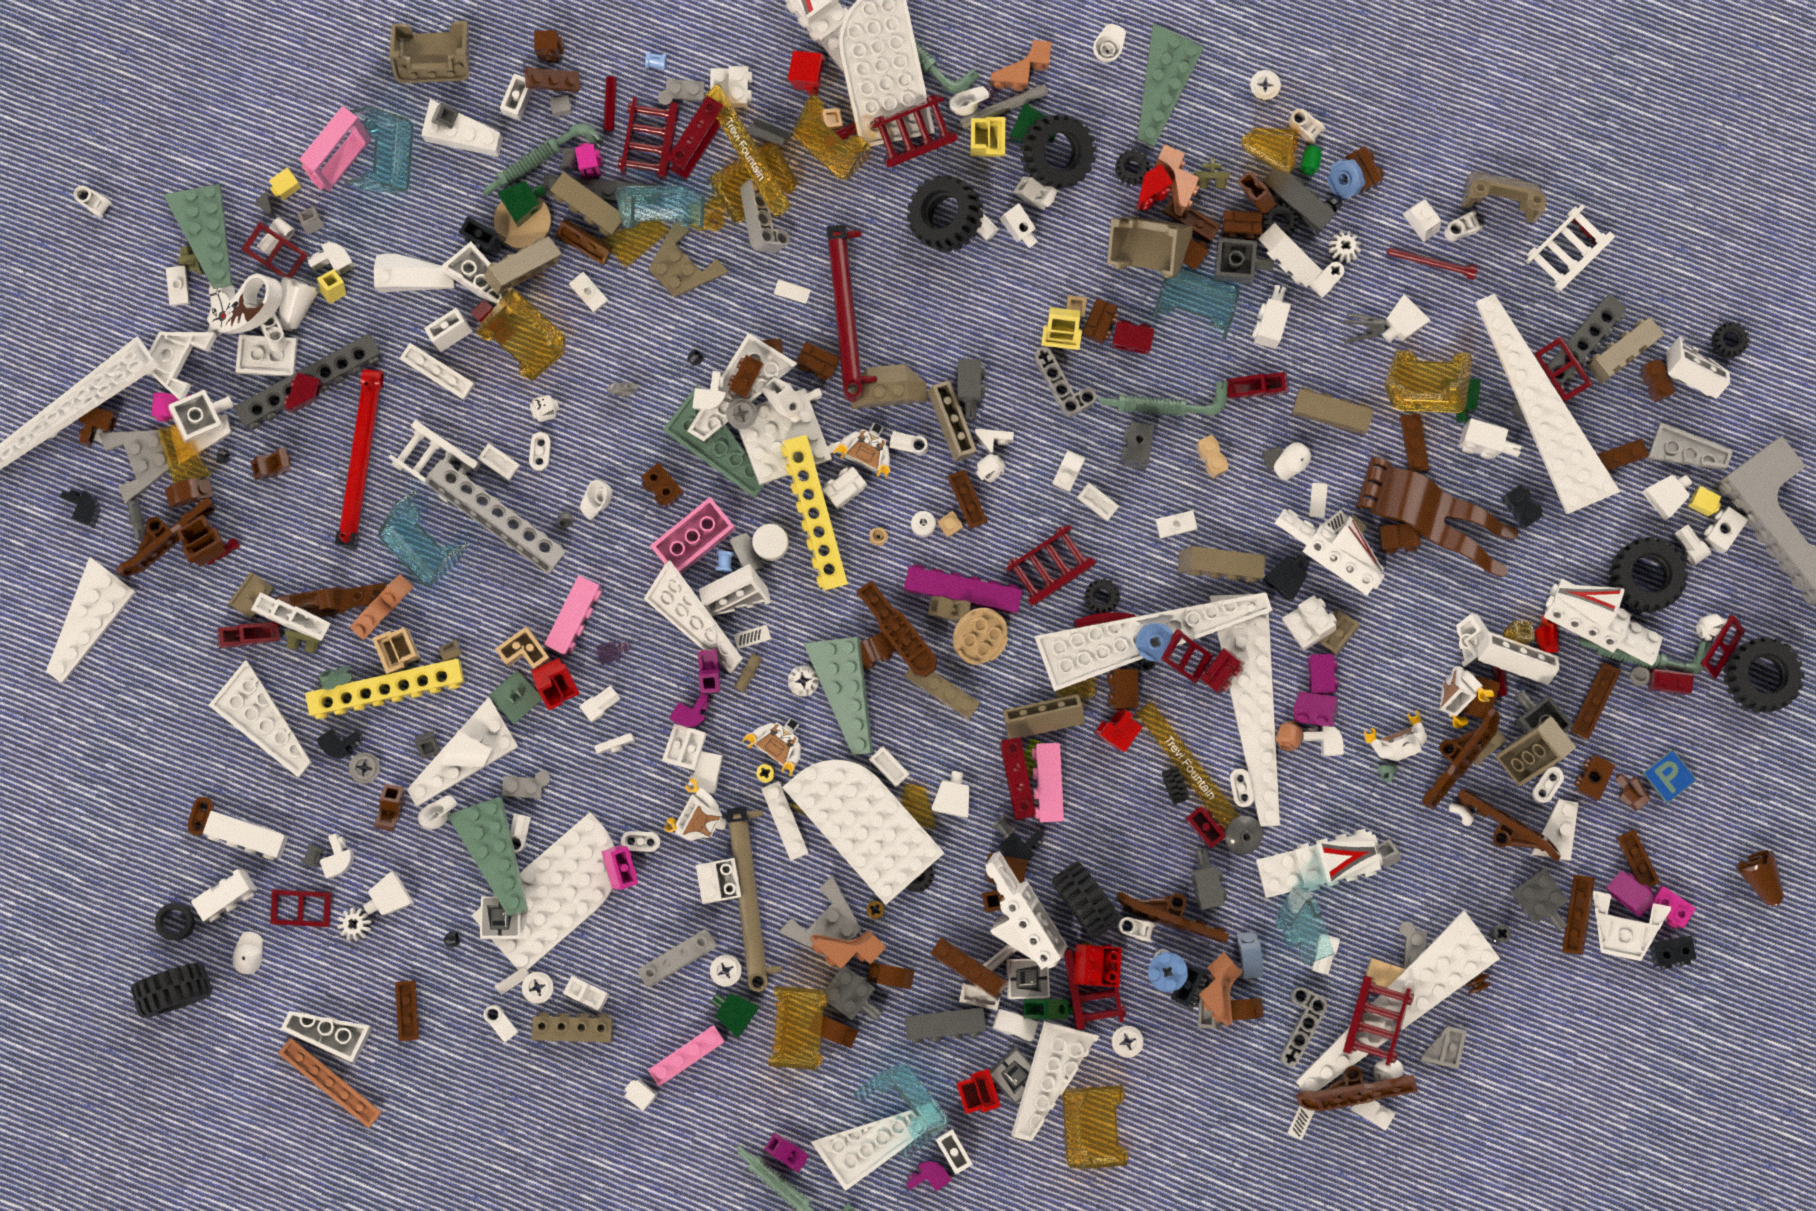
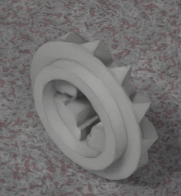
M613 383L607 386V392L613 396H630L638 391V386L634 383Z
M735 399L727 407L726 417L733 427L746 429L756 421L757 409L748 399ZM739 405L743 411L750 410L745 415V422H743L741 417H733V415L739 412Z
M363 752L355 755L349 764L351 777L356 782L362 784L371 783L378 777L380 772V762L370 753ZM364 763H367V766L372 768V770H367L363 774V770L357 768V766H364Z

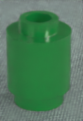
M1307 146L1306 150H1304L1300 169L1304 174L1314 175V173L1319 172L1322 159L1321 148Z

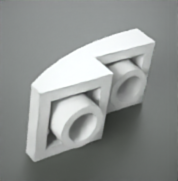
M998 1009L992 1028L1008 1035L1013 1034L1024 1040L1033 1041L1038 1022L1031 1019H1023L1021 1015Z

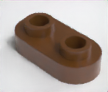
M199 797L195 800L187 825L191 834L197 836L204 834L203 831L211 811H214V803L211 799ZM206 803L208 807L203 811L202 805ZM200 822L202 828L198 830L196 824Z

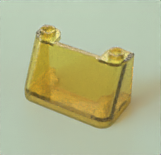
M813 94L806 101L793 128L794 137L837 178L847 180L870 158V144L860 136H852L844 142L820 120L824 104L819 97Z
M1253 127L1251 132L1248 131L1245 136H1242L1241 147L1245 148V152L1279 172L1291 174L1296 168L1299 130Z
M771 141L766 142L749 152L746 157L745 155L707 178L708 184L733 223H741L746 220L740 187L751 177L762 173L768 199L779 192L789 194L796 189L795 186L799 185L777 144ZM754 167L758 170L756 173L753 171Z
M514 289L505 294L477 327L476 332L478 336L484 341L494 339L519 362V372L525 378L528 377L531 381L535 380L565 354L566 338L563 333Z
M1396 350L1384 384L1391 405L1395 409L1404 411L1463 412L1468 397L1472 366L1471 354L1459 352L1454 354L1453 362L1418 361L1412 351Z
M775 986L774 996H777V1000H779V1002H775L777 1015L774 1046H772V1050H775V1052H773L772 1056H769L768 1066L817 1070L818 1066H822L823 1062L820 1048L824 1006L827 1005L828 996L824 994V990Z
M1123 1085L1075 1087L1064 1090L1062 1100L1066 1161L1070 1168L1093 1169L1128 1165V1151L1124 1146L1118 1145L1116 1105H1120L1125 1097Z

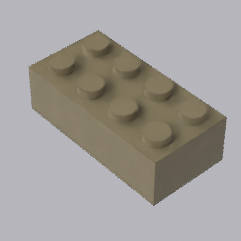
M1550 716L1508 744L1495 758L1520 787L1564 759L1576 746Z

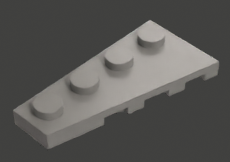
M1660 423L1647 459L1726 470L1733 451Z

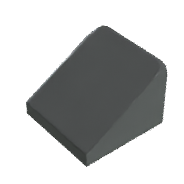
M441 103L437 106L431 122L452 129L459 111Z
M264 192L256 200V203L266 214L274 218L275 214L270 196L267 192Z
M1281 446L1262 452L1268 472L1275 470L1274 464L1283 453Z
M434 731L415 737V743L422 759L440 753Z

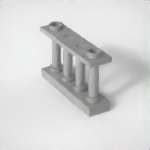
M704 929L637 969V972L646 987H652L718 946L709 930Z

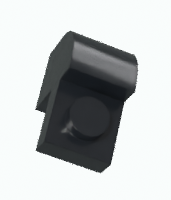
M71 489L69 493L62 490L60 498L77 505L71 519L95 528L100 515L98 500L85 490H83L82 494Z
M330 729L315 740L327 755L336 759H346L352 756L348 749L351 748L353 750L362 744L360 741L364 737L359 731H355L342 740L336 730Z
M1038 830L1024 843L1013 832L999 847L1009 857L1028 860L1035 855L1030 848L1036 849L1043 842L1041 838L1044 835Z

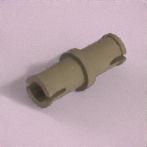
M753 653L751 654L746 666L741 669L742 673L734 688L745 693L752 677L756 676L754 673L761 660H763L761 657Z

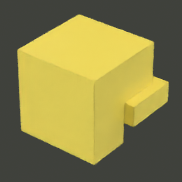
M1005 117L971 118L970 156H1005Z
M1050 307L1048 324L1043 327L1041 345L1080 350L1082 329H1079L1080 311Z

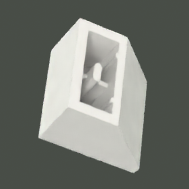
M735 858L696 865L702 904L705 905L741 897Z

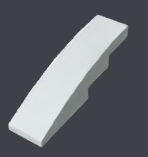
M261 592L251 608V611L320 641L323 640L331 624L296 606L293 607L279 599L275 600Z

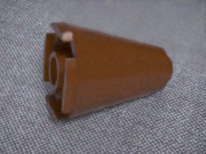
M1768 850L1753 853L1747 856L1748 861L1743 862L1741 860L1736 865L1738 872L1766 905L1774 907L1782 903L1784 893L1775 855L1772 850L1770 853Z

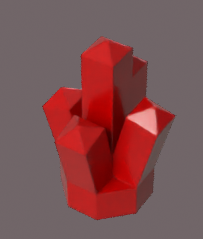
M1542 615L1541 626L1534 631L1538 649L1547 653L1559 652L1557 624L1544 618V615Z

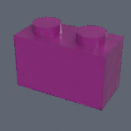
M1334 654L1308 656L1309 693L1333 695L1335 690H1338V678H1335L1334 670H1337V659H1334Z
M1299 691L1293 708L1294 720L1300 723L1333 727L1338 712L1337 697Z
M1621 870L1606 889L1614 899L1638 917H1641L1655 901L1652 894L1653 890L1646 884H1639L1637 882L1638 879L1631 873L1626 874Z

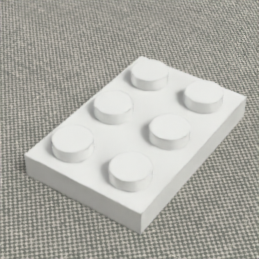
M239 335L235 372L237 374L283 377L293 375L295 373L298 340L296 338H285L286 348L281 352H274L270 349L265 336Z

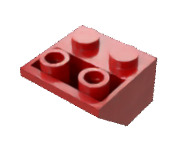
M1161 164L1145 173L1136 207L1137 212L1141 210L1145 212L1154 206V202L1158 200L1161 202L1170 196L1169 193L1171 192L1173 182Z
M1076 944L1073 984L1119 987L1122 948Z

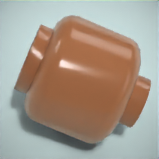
M1288 721V723H1283L1279 726L1276 742L1281 749L1293 751L1300 747L1304 731L1297 722Z

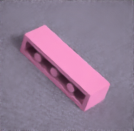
M578 575L544 644L546 647L566 657L569 653H573L576 647L574 642L577 636L582 635L585 628L583 624L586 618L589 619L594 609L591 607L594 601L598 602L601 597L600 585Z
M1060 743L1036 744L1035 748L1032 749V760L1036 761V768H1033V780L1037 781V787H1034V799L1038 801V807H1035V819H1038L1039 823L1063 822Z
M713 1025L648 1069V1072L659 1087L726 1041L717 1027Z

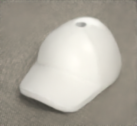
M1108 24L1095 40L1093 51L1101 62L1110 63L1120 55L1126 31L1122 27Z
M984 87L962 91L951 97L949 107L957 115H970L977 110L979 102L989 98V93Z
M1295 442L1290 444L1274 464L1276 474L1282 480H1288L1297 473H1300L1310 463L1311 452L1302 443Z
M594 480L588 485L580 509L589 520H592L600 510L608 507L612 499L611 487L600 480Z
M445 796L427 805L418 815L419 824L430 830L443 826L448 819V812L457 805L456 800L451 796Z
M245 932L240 936L232 957L233 966L239 973L252 974L259 969L263 951V940L259 934Z

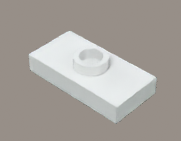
M186 266L166 268L169 305L190 304Z
M584 272L569 283L570 287L593 313L608 302V299Z
M489 443L477 458L508 481L511 480L521 466Z
M1090 483L1086 485L1077 497L1078 500L1106 521L1111 518L1119 507L1118 504Z
M1193 510L1155 520L1160 539L1198 529Z
M631 733L595 745V750L598 755L610 750L614 753L622 750V746L635 742V739Z
M884 746L869 759L895 788L910 775Z
M963 983L959 999L960 1003L998 1010L1000 998L997 1001L976 986Z

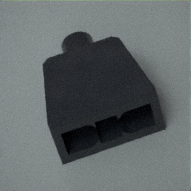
M1301 554L1294 561L1286 557L1267 573L1262 580L1291 603L1308 575L1302 569L1308 560Z

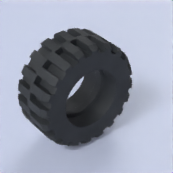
M1049 115L1044 116L1043 119L1036 120L1035 125L1029 126L1027 129L1029 133L1024 134L1022 138L1025 141L1024 145H1020V151H1023V156L1020 159L1021 162H1025L1026 166L1023 168L1026 173L1031 174L1029 177L1038 181L1042 186L1067 188L1068 186L1077 185L1078 181L1082 182L1086 178V173L1090 174L1092 170L1090 165L1095 163L1096 160L1093 157V152H1096V146L1092 144L1095 139L1093 135L1088 134L1090 129L1087 126H1083L1081 120L1074 119L1073 116ZM1056 133L1063 134L1069 140L1072 149L1070 161L1060 170H1055L1049 166L1044 153L1048 139Z
M937 175L933 177V180L927 179L924 181L923 186L919 185L916 188L917 192L915 195L912 194L910 198L912 202L908 204L907 210L910 211V214H907V221L910 222L909 227L917 239L935 250L951 252L952 248L958 250L962 248V244L968 245L971 242L969 239L972 236L975 238L978 234L976 232L977 228H981L982 222L980 218H983L984 211L980 209L983 207V204L978 199V193L971 186L957 177L943 175L941 177ZM948 198H956L958 211L953 222L945 228L935 229L933 214L936 207Z
M1654 537L1640 538L1621 548L1617 552L1618 554L1614 556L1611 561L1613 565L1609 567V573L1611 574L1609 584H1613L1614 588L1625 590L1621 603H1626L1628 609H1636V612L1653 613L1675 603V600L1681 597L1683 594L1682 590L1687 585L1685 579L1688 578V572L1684 570L1687 564L1686 561L1681 560L1682 554L1680 551L1676 552L1674 550L1675 546L1673 544L1667 545L1665 540L1661 538L1655 540ZM1650 558L1661 566L1664 572V584L1657 592H1645L1635 584L1632 577V567L1638 559Z
M1770 637L1757 638L1742 644L1732 652V656L1728 657L1726 661L1728 666L1724 667V673L1727 674V677L1724 678V683L1729 685V689H1727L1728 694L1734 695L1733 701L1736 704L1741 703L1742 708L1746 710L1751 709L1755 713H1769L1788 706L1792 703V700L1798 697V690H1801L1804 684L1801 682V679L1805 678V672L1800 670V667H1803L1802 661L1798 662L1796 657L1799 655L1797 652H1791L1789 644H1781V640H1771ZM1764 657L1769 659L1779 671V684L1776 690L1771 693H1762L1756 690L1749 680L1748 669L1751 662L1756 658Z
M1073 862L1053 877V886L1092 938H1099L1119 923L1120 916L1115 907L1080 862Z
M201 962L172 968L139 980L132 984L131 993L138 1015L142 1018H148L206 999L212 994V987L205 965Z

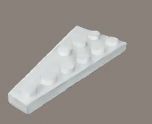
M748 333L721 376L724 377L723 389L720 388L719 391L727 393L725 401L715 410H700L687 431L700 440L706 441L728 422L726 417L727 407L735 399L742 398L730 392V386L728 385L731 376H736L739 370L736 367L741 357L745 358L748 355L765 365L748 398L751 402L762 394L760 389L774 377L782 378L797 363Z
M89 557L46 670L47 673L62 684H64L136 594L132 588L91 557Z
M669 560L662 568L644 600L703 650L717 648L719 664L732 673L743 658Z
M245 660L209 706L300 778L312 762L251 665Z
M490 697L486 699L459 730L494 750L485 767L518 748L516 741ZM454 737L407 789L417 807L484 768L445 766L441 764Z
M1044 1021L1011 1136L1028 1141L1033 1140L1044 1123V1118L1050 1109H1053L1056 1104L1055 1101L1060 1094H1063L1076 1074L1079 1064L1084 1057H1087L1094 1041L1096 1042L1099 1038L1098 1035Z
M931 1104L814 1140L811 1143L846 1191L942 1120Z

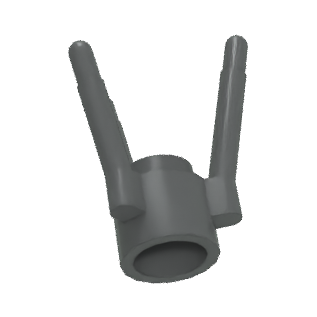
M1348 313L1349 317L1368 321H1344L1345 324L1367 325V331L1371 332L1370 334L1344 340L1345 344L1378 337V333H1384L1385 330L1384 318Z

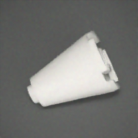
M282 277V300L279 305L278 321L282 325V329L292 332L293 329H297L320 288L313 285L308 286V284L292 278Z

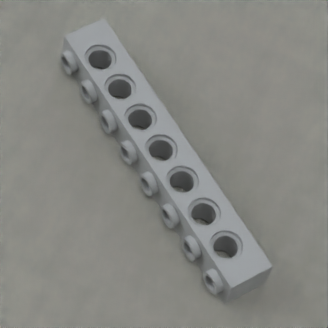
M441 459L427 475L424 482L426 485L548 575L562 560L566 551L559 543L550 540L544 532L538 531L529 521L523 520L513 509L504 506L498 498L489 495L483 487L474 484L468 476L455 470L450 463ZM446 479L451 480L453 483H448ZM461 491H466L469 495H465ZM477 502L483 503L484 506L478 505ZM493 514L499 515L500 518L494 517ZM508 525L514 526L515 529L509 528ZM524 537H529L531 541H527ZM539 548H543L547 552H542Z

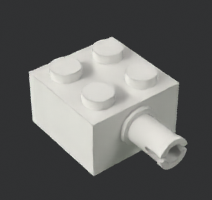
M1279 285L1274 286L1272 298H1268L1266 304L1262 303L1257 316L1260 322L1257 321L1252 334L1255 337L1254 343L1276 349L1281 341L1291 306L1282 302L1286 288L1282 286L1280 293H1278Z
M204 389L170 404L168 409L186 444L220 429L222 424L218 418V413L232 408L233 404L229 396L212 403Z
M1472 418L1464 425L1458 444L1459 448H1463V452L1470 454L1476 452L1485 459L1495 458L1501 452L1518 457L1522 446L1505 441L1508 429Z

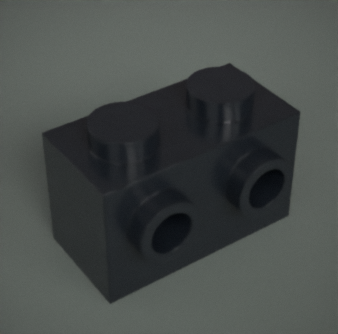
M468 216L458 232L466 237L464 241L472 242L474 245L476 243L481 245L480 250L489 255L491 251L498 254L506 240V237Z
M1521 484L1501 498L1523 530L1544 516L1541 513L1543 512L1541 506L1537 502L1534 503L1528 488L1523 487Z
M1692 936L1654 942L1649 946L1653 966H1660L1661 970L1672 968L1674 963H1679L1680 966L1692 964L1691 960L1697 959Z
M1187 963V981L1182 988L1173 992L1170 999L1175 1004L1192 1011L1194 1007L1198 1006L1201 999L1199 994L1202 989L1204 990L1207 987L1209 979L1205 971Z

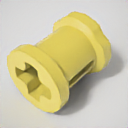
M766 764L760 765L756 772L758 779L763 783L772 781L775 774L772 767ZM763 769H766V771L770 770L768 778L760 776Z

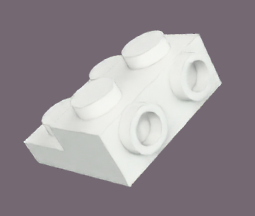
M729 66V69L711 68L710 97L723 104L724 107L748 108V102L752 101V90H748V83H752V72H749L748 67Z
M1315 595L1300 603L1296 610L1282 618V621L1303 651L1336 631L1335 623H1337L1335 616L1332 613L1328 614L1326 612L1324 601L1321 598L1317 599Z

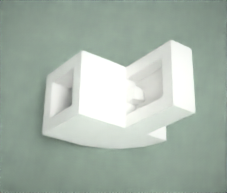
M1022 177L1013 193L1030 205L1045 210L1046 207L1053 203L1058 191L1053 187L1042 186L1032 177Z
M336 243L322 244L324 252H317L311 256V259L307 260L314 271L331 263L338 275L355 267L345 249Z
M713 371L710 390L695 388L693 409L711 411L723 404L727 393L719 391L720 388L723 389L724 377H721V372Z
M1068 450L1052 484L1070 492L1086 458Z
M1320 726V732H1318V728H1307L1306 732H1303L1302 741H1321V756H1341L1344 754L1343 739L1335 727Z
M336 833L328 836L334 855L320 860L326 879H332L346 873L354 860L353 850L348 849L345 851V840L343 836L340 837Z

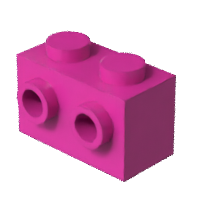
M582 143L579 147H575L582 178L590 179L602 176L600 166H603L599 149L596 150L594 144Z
M617 845L601 851L612 889L622 890L638 884L628 846Z
M1664 886L1658 887L1653 894L1655 899L1653 903L1671 906V910L1665 918L1667 920L1666 924L1674 929L1677 927L1684 928L1696 908ZM1652 903V904L1650 905V907H1649V909H1650L1649 912H1650V913H1651V911H1652L1653 903Z

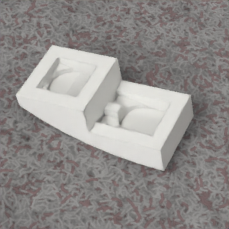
M571 976L563 994L600 1012L610 995L574 976Z

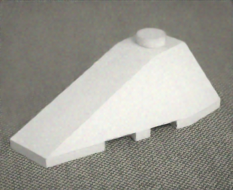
M399 254L376 255L374 287L378 293L454 288V279L443 272L441 265Z

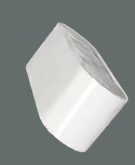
M264 298L257 299L258 306L263 302ZM274 313L260 327L270 349L274 352H281L286 348L287 343L281 325Z

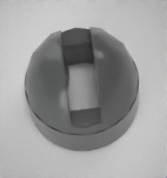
M568 511L561 512L557 518L558 526L562 528L572 526V514Z

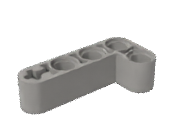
M751 177L740 187L750 244L756 251L777 253L790 243L789 234L781 229H773L765 183L761 177Z
M1047 347L1037 349L1034 358L1035 364L1062 413L1066 417H1074L1091 408L1096 401V392L1091 388H1085L1074 394L1051 350ZM1040 354H1042L1043 356L1047 355L1046 362L1048 365L1046 367L1044 359H1039ZM1054 370L1058 375L1055 378H1051L1047 375V372ZM1062 386L1067 392L1063 395L1058 394L1056 388ZM1089 394L1093 400L1085 402L1082 396ZM1068 403H1072L1075 405L1076 409L1074 411H1068L1065 405Z
M1296 987L1290 993L1291 1001L1304 1010L1279 1056L1280 1062L1288 1067L1298 1064L1327 1010V1002L1324 998L1303 987ZM1299 990L1305 994V998L1301 1002L1295 998V994ZM1316 1000L1322 1003V1008L1319 1011L1313 1009V1002ZM1307 1017L1313 1021V1025L1309 1029L1303 1025V1021ZM1297 1035L1303 1037V1044L1300 1046L1294 1043V1038ZM1292 1046L1295 1049H1299L1298 1052L1294 1051L1291 1056L1294 1060L1287 1063L1285 1055H1290L1293 1050L1289 1049V1047Z

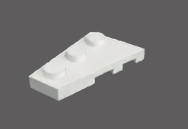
M1557 800L1545 828L1541 832L1557 847L1561 853V860H1571L1578 802ZM1533 848L1530 854L1551 858L1546 851Z

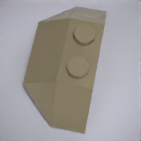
M906 364L866 368L861 376H877V382L862 384L863 396L859 401L851 402L852 409L928 402L926 382ZM852 387L850 389V393L852 394L858 391V389L855 387Z

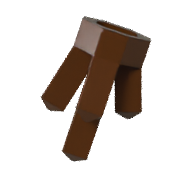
M1622 773L1616 775L1615 780L1624 789L1623 792L1619 793V799L1630 805L1634 811L1639 810L1650 801L1651 797L1646 793L1639 777H1633L1630 780Z

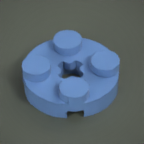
M1344 159L1331 165L1329 169L1331 170L1330 176L1327 179L1330 190L1342 198L1357 195L1365 185L1362 170L1357 162L1353 159ZM1344 174L1348 177V182L1343 181Z
M1149 623L1143 626L1137 633L1135 646L1139 654L1146 660L1161 661V657L1171 641L1173 632L1162 623ZM1158 637L1160 645L1152 647L1151 638L1155 639Z
M1163 952L1151 961L1148 968V976L1156 989L1162 992H1173L1182 988L1188 978L1187 966L1179 955ZM1171 967L1173 976L1164 977L1163 969Z

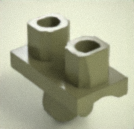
M1210 158L1209 163H1202V169H1209V171H1194V175L1199 177L1197 185L1200 186L1199 188H1208V178H1215V188H1226L1230 172L1214 171V169H1221L1222 164L1215 163L1214 158Z
M190 246L180 247V257H177L178 263H181L182 266H189L190 272L197 271L198 275H203V269L195 254L192 253V248Z
M289 630L285 632V636L288 637L286 647L289 649L298 650L301 640L306 641L305 652L316 654L319 645L323 644V640L320 641L302 633Z

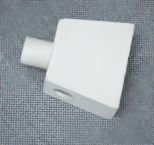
M1425 199L1402 213L1423 242L1440 231L1441 219Z
M1019 203L999 218L1016 242L1023 240L1028 248L1038 242L1031 233L1036 228ZM1019 226L1024 228V232L1019 229Z
M1403 295L1385 320V325L1388 329L1382 335L1388 342H1391L1396 336L1401 341H1404L1426 326L1430 319L1411 300Z
M774 377L760 389L779 414L789 419L791 418L793 422H797L802 418L800 410L804 405L790 384Z
M1671 475L1648 487L1642 493L1665 521L1690 496L1686 488L1692 484V481L1687 475L1682 476L1679 480L1674 475Z
M952 771L950 782L942 780L931 811L968 818L969 786L961 784L963 773Z
M392 871L368 891L372 900L365 903L363 907L368 915L379 910L380 914L385 916L411 906L414 902L397 873Z

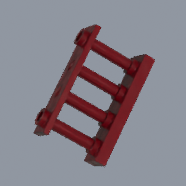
M934 94L927 97L923 103L885 118L882 115L873 119L874 122L870 123V127L873 129L878 127L888 153L886 155L887 158L883 159L887 168L958 140L955 132L947 130L938 106L939 102L944 101L943 97H937ZM931 106L940 130V137L935 139L929 136L920 111ZM912 113L923 139L922 144L917 146L912 144L903 120L904 116ZM896 120L905 144V151L900 153L894 150L885 124Z
M708 95L667 158L668 161L673 163L670 171L686 181L726 120V116L720 113L724 105Z
M633 97L632 102L628 104L627 113L630 116L623 156L619 157L618 168H620L622 175H626L627 167L653 171L655 174H658L660 181L667 182L670 161L667 158L673 148L679 114L678 103L670 102V108L665 110L639 106L637 97ZM641 113L665 117L667 125L660 128L635 124L636 114ZM633 131L662 135V138H664L663 145L656 146L632 142ZM630 149L658 153L661 156L660 163L651 164L628 160Z
M1071 525L1059 527L1055 530L1056 534L1021 558L1017 559L1015 557L1007 562L1006 572L1009 573L1014 570L1030 593V598L1027 602L1031 608L1096 564L1093 557L1089 559L1083 557L1068 535V532L1072 530ZM1059 538H1062L1078 561V566L1072 570L1066 566L1052 545ZM1044 548L1062 572V577L1057 580L1051 578L1036 556ZM1028 559H1030L1045 581L1044 585L1046 587L1041 591L1034 587L1020 566Z
M1021 737L1002 740L1000 749L1015 821L1034 817L1036 812Z
M1072 950L1065 951L1064 960L1076 1029L1085 1028L1084 1024H1088V1021L1118 1017L1119 1022H1124L1123 1018L1127 1017L1125 1005L1121 1006L1118 987L1099 992L1079 993L1078 985L1080 984H1073L1075 953L1072 954ZM1111 997L1115 998L1116 1009L1087 1014L1082 1012L1081 1004H1084V1002Z
M1364 975L1343 1052L1352 1055L1353 1051L1357 1052L1358 1050L1387 1059L1385 1065L1391 1067L1392 1063L1395 1064L1398 1052L1395 1051L1407 1007L1412 1005L1414 994H1411L1412 989L1407 988L1404 994L1377 986L1373 982L1374 978ZM1376 993L1403 1001L1400 1013L1371 1005L1368 1002L1369 994ZM1370 1012L1397 1020L1395 1032L1366 1024L1365 1021H1362L1364 1013ZM1364 1031L1391 1039L1389 1051L1360 1043V1040H1357L1358 1033Z

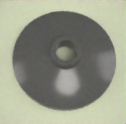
M1250 816L1236 817L1226 827L1225 841L1233 852L1249 854L1256 850L1262 841V827L1256 819ZM1248 833L1249 837L1246 840H1244V834Z

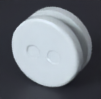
M763 525L753 535V548L756 554L763 560H778L788 550L787 534L778 525Z

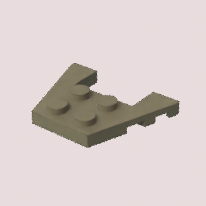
M678 218L675 220L648 268L649 272L674 298L729 273L717 259L704 271H701L680 250L676 244L690 233V230Z

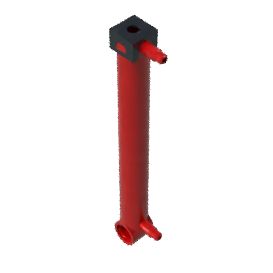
M363 369L361 373V392L339 531L336 532L335 545L338 547L358 548V529L379 394L384 380L383 371Z

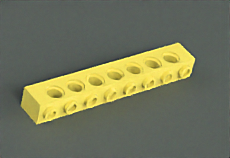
M807 435L784 440L782 442L783 446H780L783 457L787 458V474L792 476V492L797 494L798 502H796L798 513H802L803 516L801 525L803 531H807L809 539H806L808 550H812L814 556L811 558L813 568L817 569L819 574L816 577L819 588L822 587L823 591L846 585L848 583ZM796 452L802 455L800 463L793 460V454ZM800 471L807 473L808 478L806 481L799 480L798 473ZM804 490L812 492L813 497L811 500H806L803 497ZM810 508L817 510L818 516L816 519L809 517L808 511ZM815 527L822 529L823 535L821 537L814 535L813 530ZM821 545L826 546L828 549L826 556L819 554L818 550ZM826 564H830L833 567L831 575H827L824 572Z
M453 659L338 685L331 690L320 689L305 693L309 715L316 717V719L327 718V714L335 713V715L345 714L348 709L354 708V711L366 709V705L370 704L376 707L384 705V701L392 700V702H399L404 700L403 697L410 695L411 698L423 696L422 693L430 691V694L441 692V688H460V684H464L465 680L461 661ZM446 672L447 679L444 682H439V674ZM426 676L428 678L427 685L420 686L419 680ZM408 681L409 688L402 691L400 688L401 683ZM389 685L390 692L383 695L381 692L382 687ZM370 689L371 696L368 699H363V691ZM350 693L352 700L345 704L343 698L346 694ZM332 698V706L326 708L324 705L325 700Z

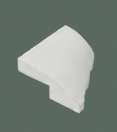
M1470 614L1456 625L1457 633L1460 636L1459 647L1463 651L1464 661H1462V665L1464 667L1478 660L1477 647L1489 632L1478 614Z
M458 730L441 764L445 766L485 767L494 750Z

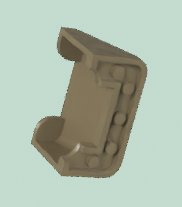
M468 21L453 22L450 25V32L413 34L412 28L407 24H392L389 58L395 80L400 83L463 81L468 79L470 73Z
M1472 172L1466 179L1460 208L1470 210L1475 202L1481 203L1482 199L1487 195L1520 201L1518 211L1525 213L1526 222L1536 223L1545 212L1546 197L1541 188L1535 183L1482 172Z
M1134 216L1111 218L1107 264L1114 265L1115 269L1136 266L1158 270L1165 278H1175V275H1179L1192 237L1193 226Z

